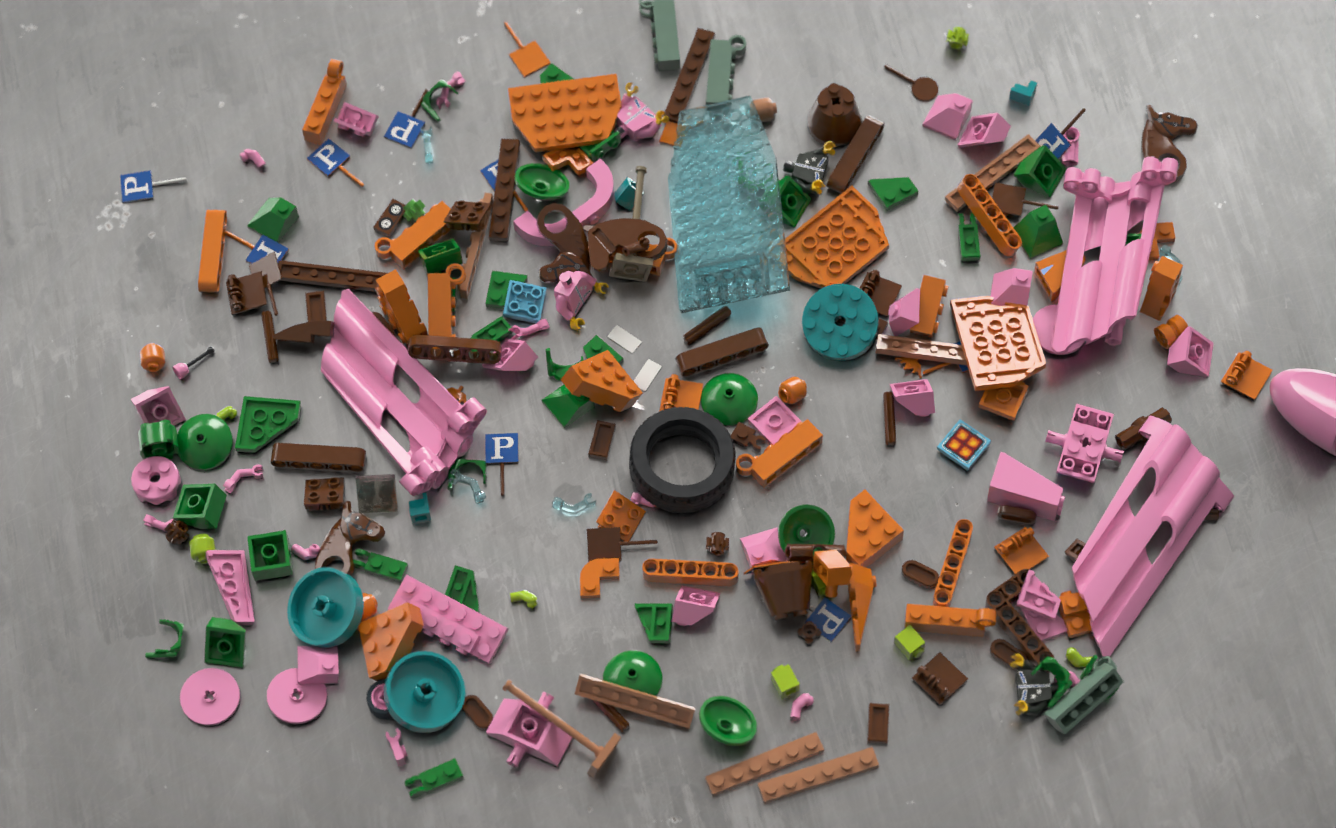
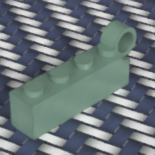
M734 35L729 41L711 39L706 111L728 112V106H732L733 95L729 94L730 90H733L734 79H731V74H735V63H732V59H736V56H741L746 52V39L741 35ZM735 43H740L743 46L740 48H734L732 45Z
M1104 656L1097 660L1094 664V669L1059 699L1052 708H1049L1044 713L1055 729L1066 734L1124 683L1116 671V664L1110 656Z

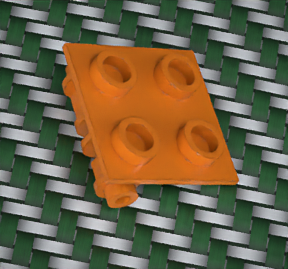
M1238 352L1221 383L1255 400L1273 370L1253 360L1251 352Z
M672 374L671 377L665 379L659 411L674 407L699 409L703 383L683 381L679 379L678 375Z
M614 490L596 523H598V528L620 527V538L623 541H629L646 511Z
M1024 527L994 546L1014 574L1023 569H1031L1049 557L1033 535L1035 533L1031 527Z

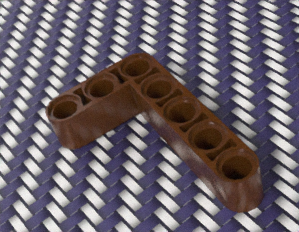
M1023 569L987 595L985 608L996 611L997 624L1017 648L1025 653L1027 660L1031 664L1038 666L1041 663L1040 660H1044L1046 657L1054 658V655L1012 606L1019 599L1024 584L1021 579L1026 578L1027 572L1030 570ZM1011 589V590H1013L1015 593H1014V594H1008V593L1006 592V590ZM996 600L1000 604L993 605L990 603V601ZM1009 615L1012 619L1006 620L1002 616ZM1022 630L1024 634L1018 635L1015 631ZM1035 645L1037 649L1031 650L1027 646Z

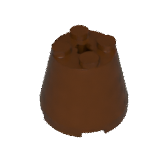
M836 83L830 84L820 92L808 114L810 134L822 145H825L828 141H832L836 146L850 144L863 122L862 113L852 92Z
M805 561L803 565L800 562H791L765 568L764 572L761 569L753 571L754 580L770 616L774 617L775 620L786 619L788 614H794V617L804 616L810 610L813 571L811 561Z

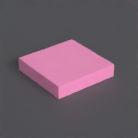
M777 396L748 418V423L761 436L765 437L770 445L776 444L783 434H789L796 424L802 422Z

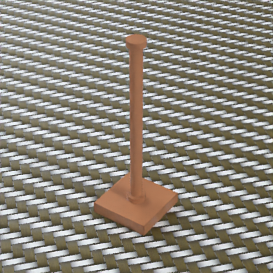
M510 679L502 688L504 691L508 690L595 753L596 759L587 772L593 778L621 739L619 735L614 733L605 747H599L514 686Z

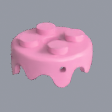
M152 456L137 464L132 472L131 484L137 498L141 502L147 501L154 505H159L164 501H173L176 498L178 486L181 484V477L176 465L171 460L162 456ZM159 475L160 480L158 482H151V477Z

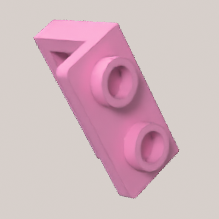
M344 102L338 119L334 118V122L339 123L337 127L348 131V128L354 129V134L364 137L365 134L371 136L379 116Z

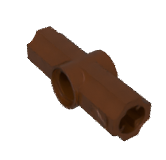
M1162 407L1147 417L1141 416L1136 419L1130 427L1115 435L1117 445L1125 451L1140 441H1147L1148 439L1139 432L1149 416H1154L1171 423L1172 418L1168 410Z
M787 544L785 549L787 561L813 562V551L815 548L818 551L837 550L844 559L846 557L844 545Z

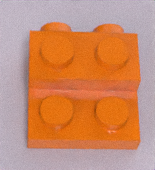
M1020 382L1013 387L985 390L978 407L1014 421L1028 393L1029 386L1024 382Z
M1065 591L1061 593L1059 597L1061 602L1058 609L1066 625L1069 638L1093 633L1088 608L1079 592Z

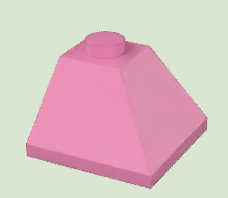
M957 93L939 95L922 126L956 140L971 113L972 100Z
M999 113L972 116L957 146L961 148L1004 141L1011 126Z
M1012 268L994 274L990 297L994 298L991 304L1006 306L1005 302L1028 305L1033 271Z
M919 288L914 289L890 305L889 324L894 336L900 335L919 323Z
M1189 326L1169 348L1167 365L1179 373L1209 377L1214 343Z
M506 338L501 344V360L496 364H483L482 366L501 371H526L533 367L538 356L525 341Z
M928 379L890 384L895 400L913 414L926 417L931 413H935L934 394Z
M169 386L148 390L131 399L143 423L169 420L172 425H176L186 420Z
M777 528L740 538L749 568L756 565L787 562L785 553L779 544Z
M682 585L675 599L672 622H676L681 626L693 625L714 611L720 593Z
M316 646L297 647L298 684L338 683L337 646L331 648Z

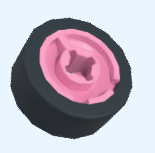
M382 679L370 686L367 691L366 700L369 710L374 716L388 720L393 717L389 713L384 700H382L384 698V684L386 679Z

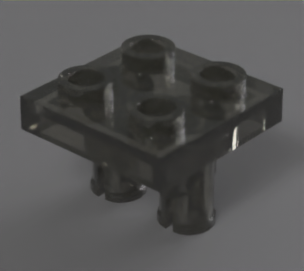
M395 474L356 476L359 513L398 511Z

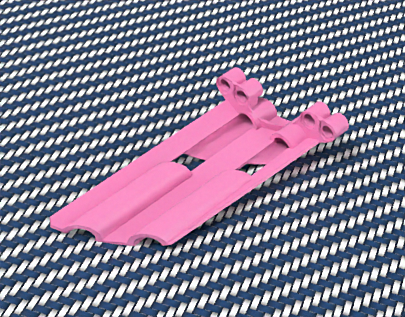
M1146 157L1143 159L1141 172L1134 174L1131 177V181L1115 183L1111 177H1101V173L1097 169L1089 168L1082 172L1078 168L1070 167L1066 170L1063 188L1076 195L1051 344V349L1056 354L1067 352L1073 344L1079 341H1086V345L1111 333L1113 326L1123 319L1131 320L1137 315L1164 187L1176 181L1178 171L1177 160L1165 158L1162 162H1159L1157 158ZM1144 220L1141 239L1126 245L1127 232L1137 223ZM1101 246L1099 261H1092L1082 267L1084 252Z
M349 289L343 290L334 314V336L331 338L330 344H326L323 351L321 372L406 473L401 481L399 480V483L412 496L424 493L432 487L437 489L445 481L449 469L458 457H462L469 450L473 442V433L485 417L487 410L475 397L461 405L417 359L409 356L408 349ZM397 364L419 386L420 399L417 403H412L394 384L393 378ZM385 409L406 430L410 442L409 452H406L381 426Z
M1149 416L1139 430L1148 439V442L1072 566L1074 581L1081 598L1085 600L1088 608L1091 629L1100 647L1102 656H1111L1212 507L1224 512L1234 498L1233 493L1221 481L1217 466L1198 451L1191 443L1188 434L1176 424L1172 426L1167 421L1154 416ZM1152 467L1156 473L1154 490L1138 514L1134 516L1130 509L1128 498L1148 469ZM1167 521L1172 526V537L1154 563L1151 564L1147 556L1146 545L1161 523Z

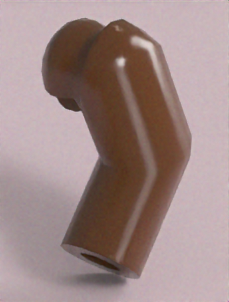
M642 237L639 241L623 247L622 252L625 256H629L633 253L646 251L650 247V241L648 238Z

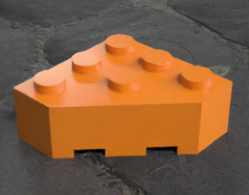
M396 269L376 279L377 287L375 290L378 294L377 299L380 303V310L384 316L388 315V321L393 330L397 329L399 332L397 335L401 343H406L408 347V341L411 336L428 335L424 323H420L421 318L413 300H409L408 289Z
M608 350L572 365L561 378L563 384L573 395L589 397L591 402L602 406L608 404L613 406V410L618 412L632 407L643 394L637 384Z
M866 489L850 500L846 561L867 568L903 540L904 530Z
M407 602L365 620L358 625L370 679L375 681L386 679L392 667L401 658L410 654L414 646L413 641L417 633H420L424 626L419 607Z

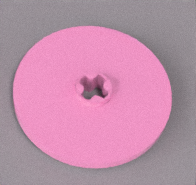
M1058 304L1040 309L1033 317L1041 348L1052 354H1056L1051 349ZM1085 341L1076 342L1067 352L1057 355L1073 353L1080 349Z
M206 668L192 674L184 683L180 693L181 707L186 716L197 724L207 726L220 724L230 718L236 711L240 701V690L236 680L228 672L217 668ZM207 694L213 695L214 699H207Z
M298 668L288 669L279 673L271 681L267 690V703L271 712L278 719L291 724H302L315 719L323 711L327 701L325 684H298ZM294 693L300 695V699L294 697Z

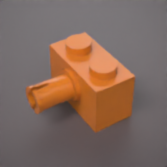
M837 550L814 552L813 570L826 585L825 595L827 597H837L838 585H849L850 577L852 576L851 565Z

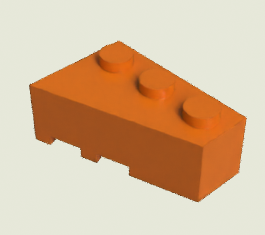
M1164 256L1161 257L1159 262L1155 261L1151 269L1152 273L1149 278L1150 282L1147 286V292L1140 309L1141 313L1161 321L1177 291L1183 268L1182 264Z

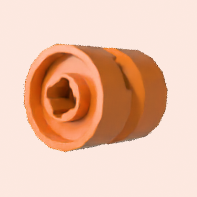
M1175 315L1168 319L1166 324L1162 323L1154 328V335L1163 348L1169 349L1188 325L1180 315Z

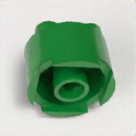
M169 420L140 425L138 439L140 455L143 459L152 456H162L170 460L173 458V454L179 453L177 429Z

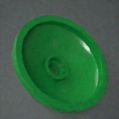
M532 163L523 165L517 169L514 177L516 185L524 194L543 201H552L564 197L568 193L570 186L569 180L562 172L557 169L552 171L548 165Z
M724 373L713 377L706 383L701 394L703 412L714 416L724 426H736L739 422H746L755 413L758 405V394L755 386L746 377L735 373ZM731 392L732 395L728 396L726 393Z
M199 414L191 417L181 426L177 434L178 455L187 466L196 470H210L218 467L227 459L232 450L233 436L229 426L220 417L212 414ZM200 436H204L202 441H198Z
M810 504L798 505L790 509L783 516L778 528V540L784 553L787 544L833 545L835 539V528L831 517L822 508ZM804 530L805 535L801 537L800 531Z
M637 650L624 651L614 656L607 663L603 673L604 681L657 696L660 692L663 681L662 671L657 661L649 654ZM635 672L636 674L635 676H630L629 673Z
M726 696L711 697L702 704L699 710V720L703 729L710 737L722 744L732 746L744 745L751 741L756 733L757 723L753 713L736 699Z

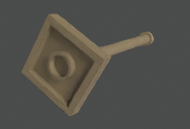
M637 166L635 170L637 178L632 219H640L644 174L647 172V168L644 166ZM616 253L609 276L646 282L653 266V259L638 257L633 254L625 256L624 254Z

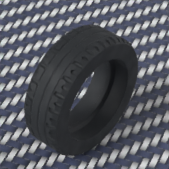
M689 407L668 408L647 418L636 430L630 447L629 469L631 479L640 495L652 505L675 513L697 512L716 503L728 490L734 475L735 445L727 428L714 416L709 415V413ZM687 435L695 437L707 444L714 452V470L709 477L695 484L676 485L669 483L657 476L650 467L649 455L652 447L662 439L670 436Z

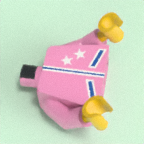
M629 82L625 86L627 93L624 94L621 100L622 107L617 115V125L619 127L614 132L618 131L621 139L626 135L632 140L652 137L662 126L661 123L669 121V117L665 115L662 118L665 114L662 110L658 111L655 115L636 96L632 97V94H636L639 88L635 86L631 91L630 88L633 83Z
M567 271L560 275V281L554 289L556 310L567 321H570L572 329L578 330L581 329L578 324L585 325V321L582 318L575 319L574 317L592 292V287L594 286L596 293L605 294L601 287L609 288V285L603 282H596L597 279L586 272L575 271L573 273Z

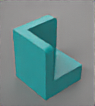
M1030 80L1028 87L1016 83L1010 90L1009 99L1030 106L1036 93L1038 82Z
M627 177L614 193L615 202L628 210L634 207L636 182Z
M426 492L422 493L423 499L409 501L412 524L431 520Z

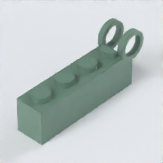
M639 0L640 14L644 17L654 18V22H651V32L655 33V37L652 38L653 49L657 48V53H654V63L658 64L659 71L680 69L674 0H654V2L651 0L643 2ZM642 8L650 10V13H645Z

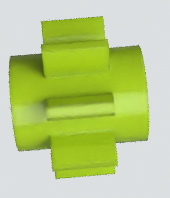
M954 27L953 31L948 30L946 42H949L951 48L961 49L963 45L967 46L969 34H966L964 28Z

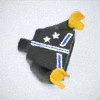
M828 141L822 148L800 153L796 163L785 161L783 171L792 173V179L802 188L803 193L819 195L822 193L821 187H825L823 180L828 167L829 156L827 155H835L836 151L833 148L836 145L832 141Z
M1015 654L1011 658L1016 662L1010 663V666L1012 668H1019L1015 674L1017 703L1014 706L1018 707L1016 715L1024 713L1036 716L1048 707L1051 695H1055L1058 690V683H1050V675L1043 669H1038L1032 676L1030 673L1037 666L1025 661L1021 654Z

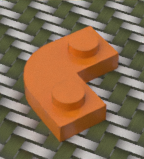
M563 148L543 154V161L552 171L569 165L577 175L585 173L586 168L593 164L581 149L576 151Z
M1173 222L1156 224L1149 261L1159 260L1157 243L1175 242Z
M619 558L594 559L582 568L580 574L581 599L600 598V580L620 579Z

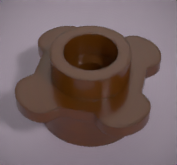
M807 621L802 628L798 629L797 633L805 639L807 644H811L813 639L821 635V630L817 629L812 621Z

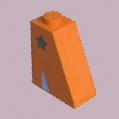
M1067 250L1040 260L1035 264L1034 272L1051 301H1054L1060 295ZM1083 254L1082 267L1084 266V263H1085V261H1086L1084 254Z

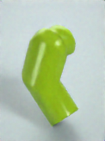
M227 406L219 411L216 416L222 420H225L227 417L233 419L237 415V410L233 409L232 406Z
M526 590L510 593L511 603L525 601L528 608L537 606L536 595Z
M1074 647L1066 650V658L1074 667H1086L1092 658L1082 657Z

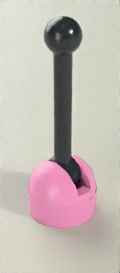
M208 347L206 352L188 364L178 363L173 366L172 369L179 379L186 377L189 367L208 354H213L214 348Z

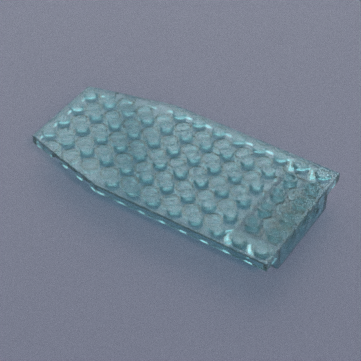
M745 96L680 111L676 131L677 138L674 142V156L671 159V173L668 176L673 239L677 243L675 265L680 312L686 313L790 291L777 158L752 97Z

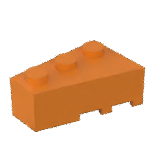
M923 275L920 287L919 323L910 328L911 333L931 338L934 333L937 334L939 328L937 319L939 315H942L944 308L942 301L947 296L949 288L946 285V280Z

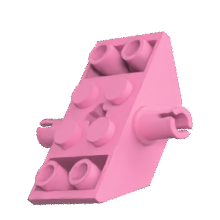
M1076 404L1068 434L1063 435L1048 430L1045 442L1056 444L1063 448L1056 473L1094 483L1101 459L1106 458L1121 463L1124 451L1110 448L1106 445L1114 414Z
M543 692L538 703L548 709L554 697L550 694L546 696L547 693ZM503 699L486 731L487 735L514 747L506 762L511 766L514 764L513 767L518 768L524 753H529L558 767L572 740L570 735L519 699Z

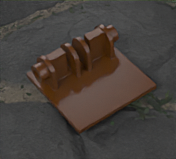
M455 201L443 222L447 223V228H450V230L464 231L466 229V231H469L471 229V231L480 232V230L484 229V223H481L491 203Z
M874 269L870 273L867 272L859 289L863 290L872 299L877 313L887 317L890 305L895 302L902 285L880 277V272Z
M261 271L237 278L234 274L228 276L226 285L232 315L267 305Z
M344 477L306 480L304 494L305 510L315 511L321 508L322 511L323 505H326V509L329 510V504L331 509H341L344 506Z
M941 652L933 657L924 667L921 665L916 670L917 673L912 677L939 705L968 680Z

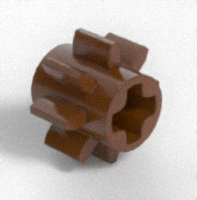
M173 520L164 528L167 531L165 537L172 544L178 543L180 545L190 536L186 533L188 526L182 521Z
M722 532L711 533V537H706V550H710L712 555H723L724 550H729V538H725V534Z

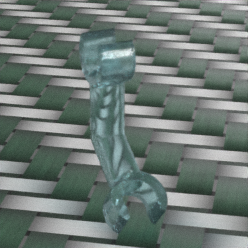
M431 126L426 131L421 127L425 162L433 163L431 148L433 130Z
M1164 244L1160 248L1159 255L1161 257H1167L1181 264L1180 259L1172 253L1167 245ZM1182 275L1180 276L1178 285L1181 284Z
M456 469L450 472V474L457 477V479H449L451 484L460 482L470 485L474 493L475 502L477 504L484 502L483 499L486 498V495L480 489L476 479L461 475L460 471Z
M588 493L585 495L584 500L571 505L564 502L561 498L555 497L552 507L557 510L563 509L570 513H576L585 507H594L596 500L591 503L588 502L587 499L592 497V493Z

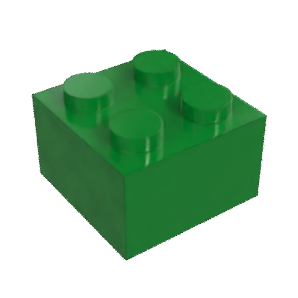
M286 530L247 536L251 572L255 581L294 575L290 542Z

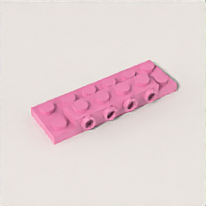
M407 574L388 607V610L407 602L419 607L424 624L423 633L430 637H433L435 634L440 637L439 641L443 644L450 646L452 643L457 646L456 650L464 655L470 653L489 664L509 630L505 626Z

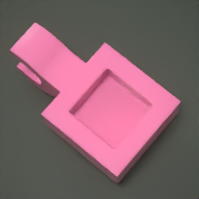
M396 728L397 735L395 737H390L388 732L385 735L391 745L398 767L406 764L404 757H407L404 745H399L401 732Z

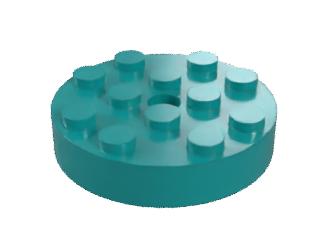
M832 284L818 290L809 299L803 311L802 327L807 342L816 353L830 360L847 361L859 357L872 346L878 333L879 318L872 299L863 290L849 284ZM843 317L846 321L845 324L837 326L835 322Z
M330 567L314 569L305 574L296 583L290 594L287 606L289 625L294 634L305 643L320 648H331L340 645L352 636L360 624L364 609L363 594L358 583L350 575Z
M430 651L413 652L401 658L392 667L384 684V701L389 713L400 725L415 732L428 733L446 727L458 715L465 700V683L459 669L448 658ZM421 688L426 689L429 694H425L423 697L424 694L421 692Z

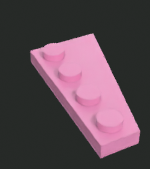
M207 550L205 556L231 620L238 625H252L255 621L244 550Z

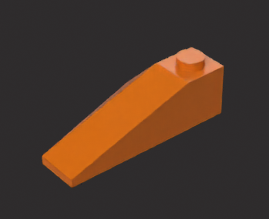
M849 563L852 567V576L850 577L848 592L855 650L859 652L872 600L873 588H876V576H872L871 569Z

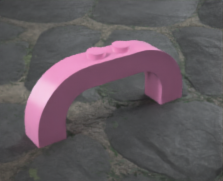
M601 158L586 168L587 178L596 187V193L591 199L572 212L580 221L582 227L584 225L596 224L599 218L608 211L614 198L613 177L610 169ZM526 211L513 221L514 230L527 242L544 247L554 246L539 233L536 225L537 220L529 211ZM564 217L556 223L545 224V227L552 233H560L566 228V219Z

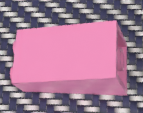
M1000 452L990 483L987 502L1031 510L1038 517L1055 521L1056 515H1061L1065 496H1062L1063 488L1006 453Z

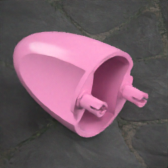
M1289 369L1278 373L1270 383V395L1277 410L1300 434L1320 448L1336 456V374L1314 369Z

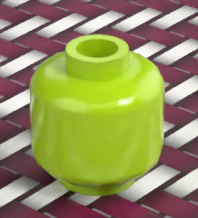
M197 534L189 542L191 558L198 561L199 564L208 563L205 555L207 550H216L214 539L209 537L208 534Z

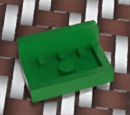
M612 130L611 136L601 143L578 146V148L594 162L602 158L609 150L618 147L621 142V136L618 131L614 132Z

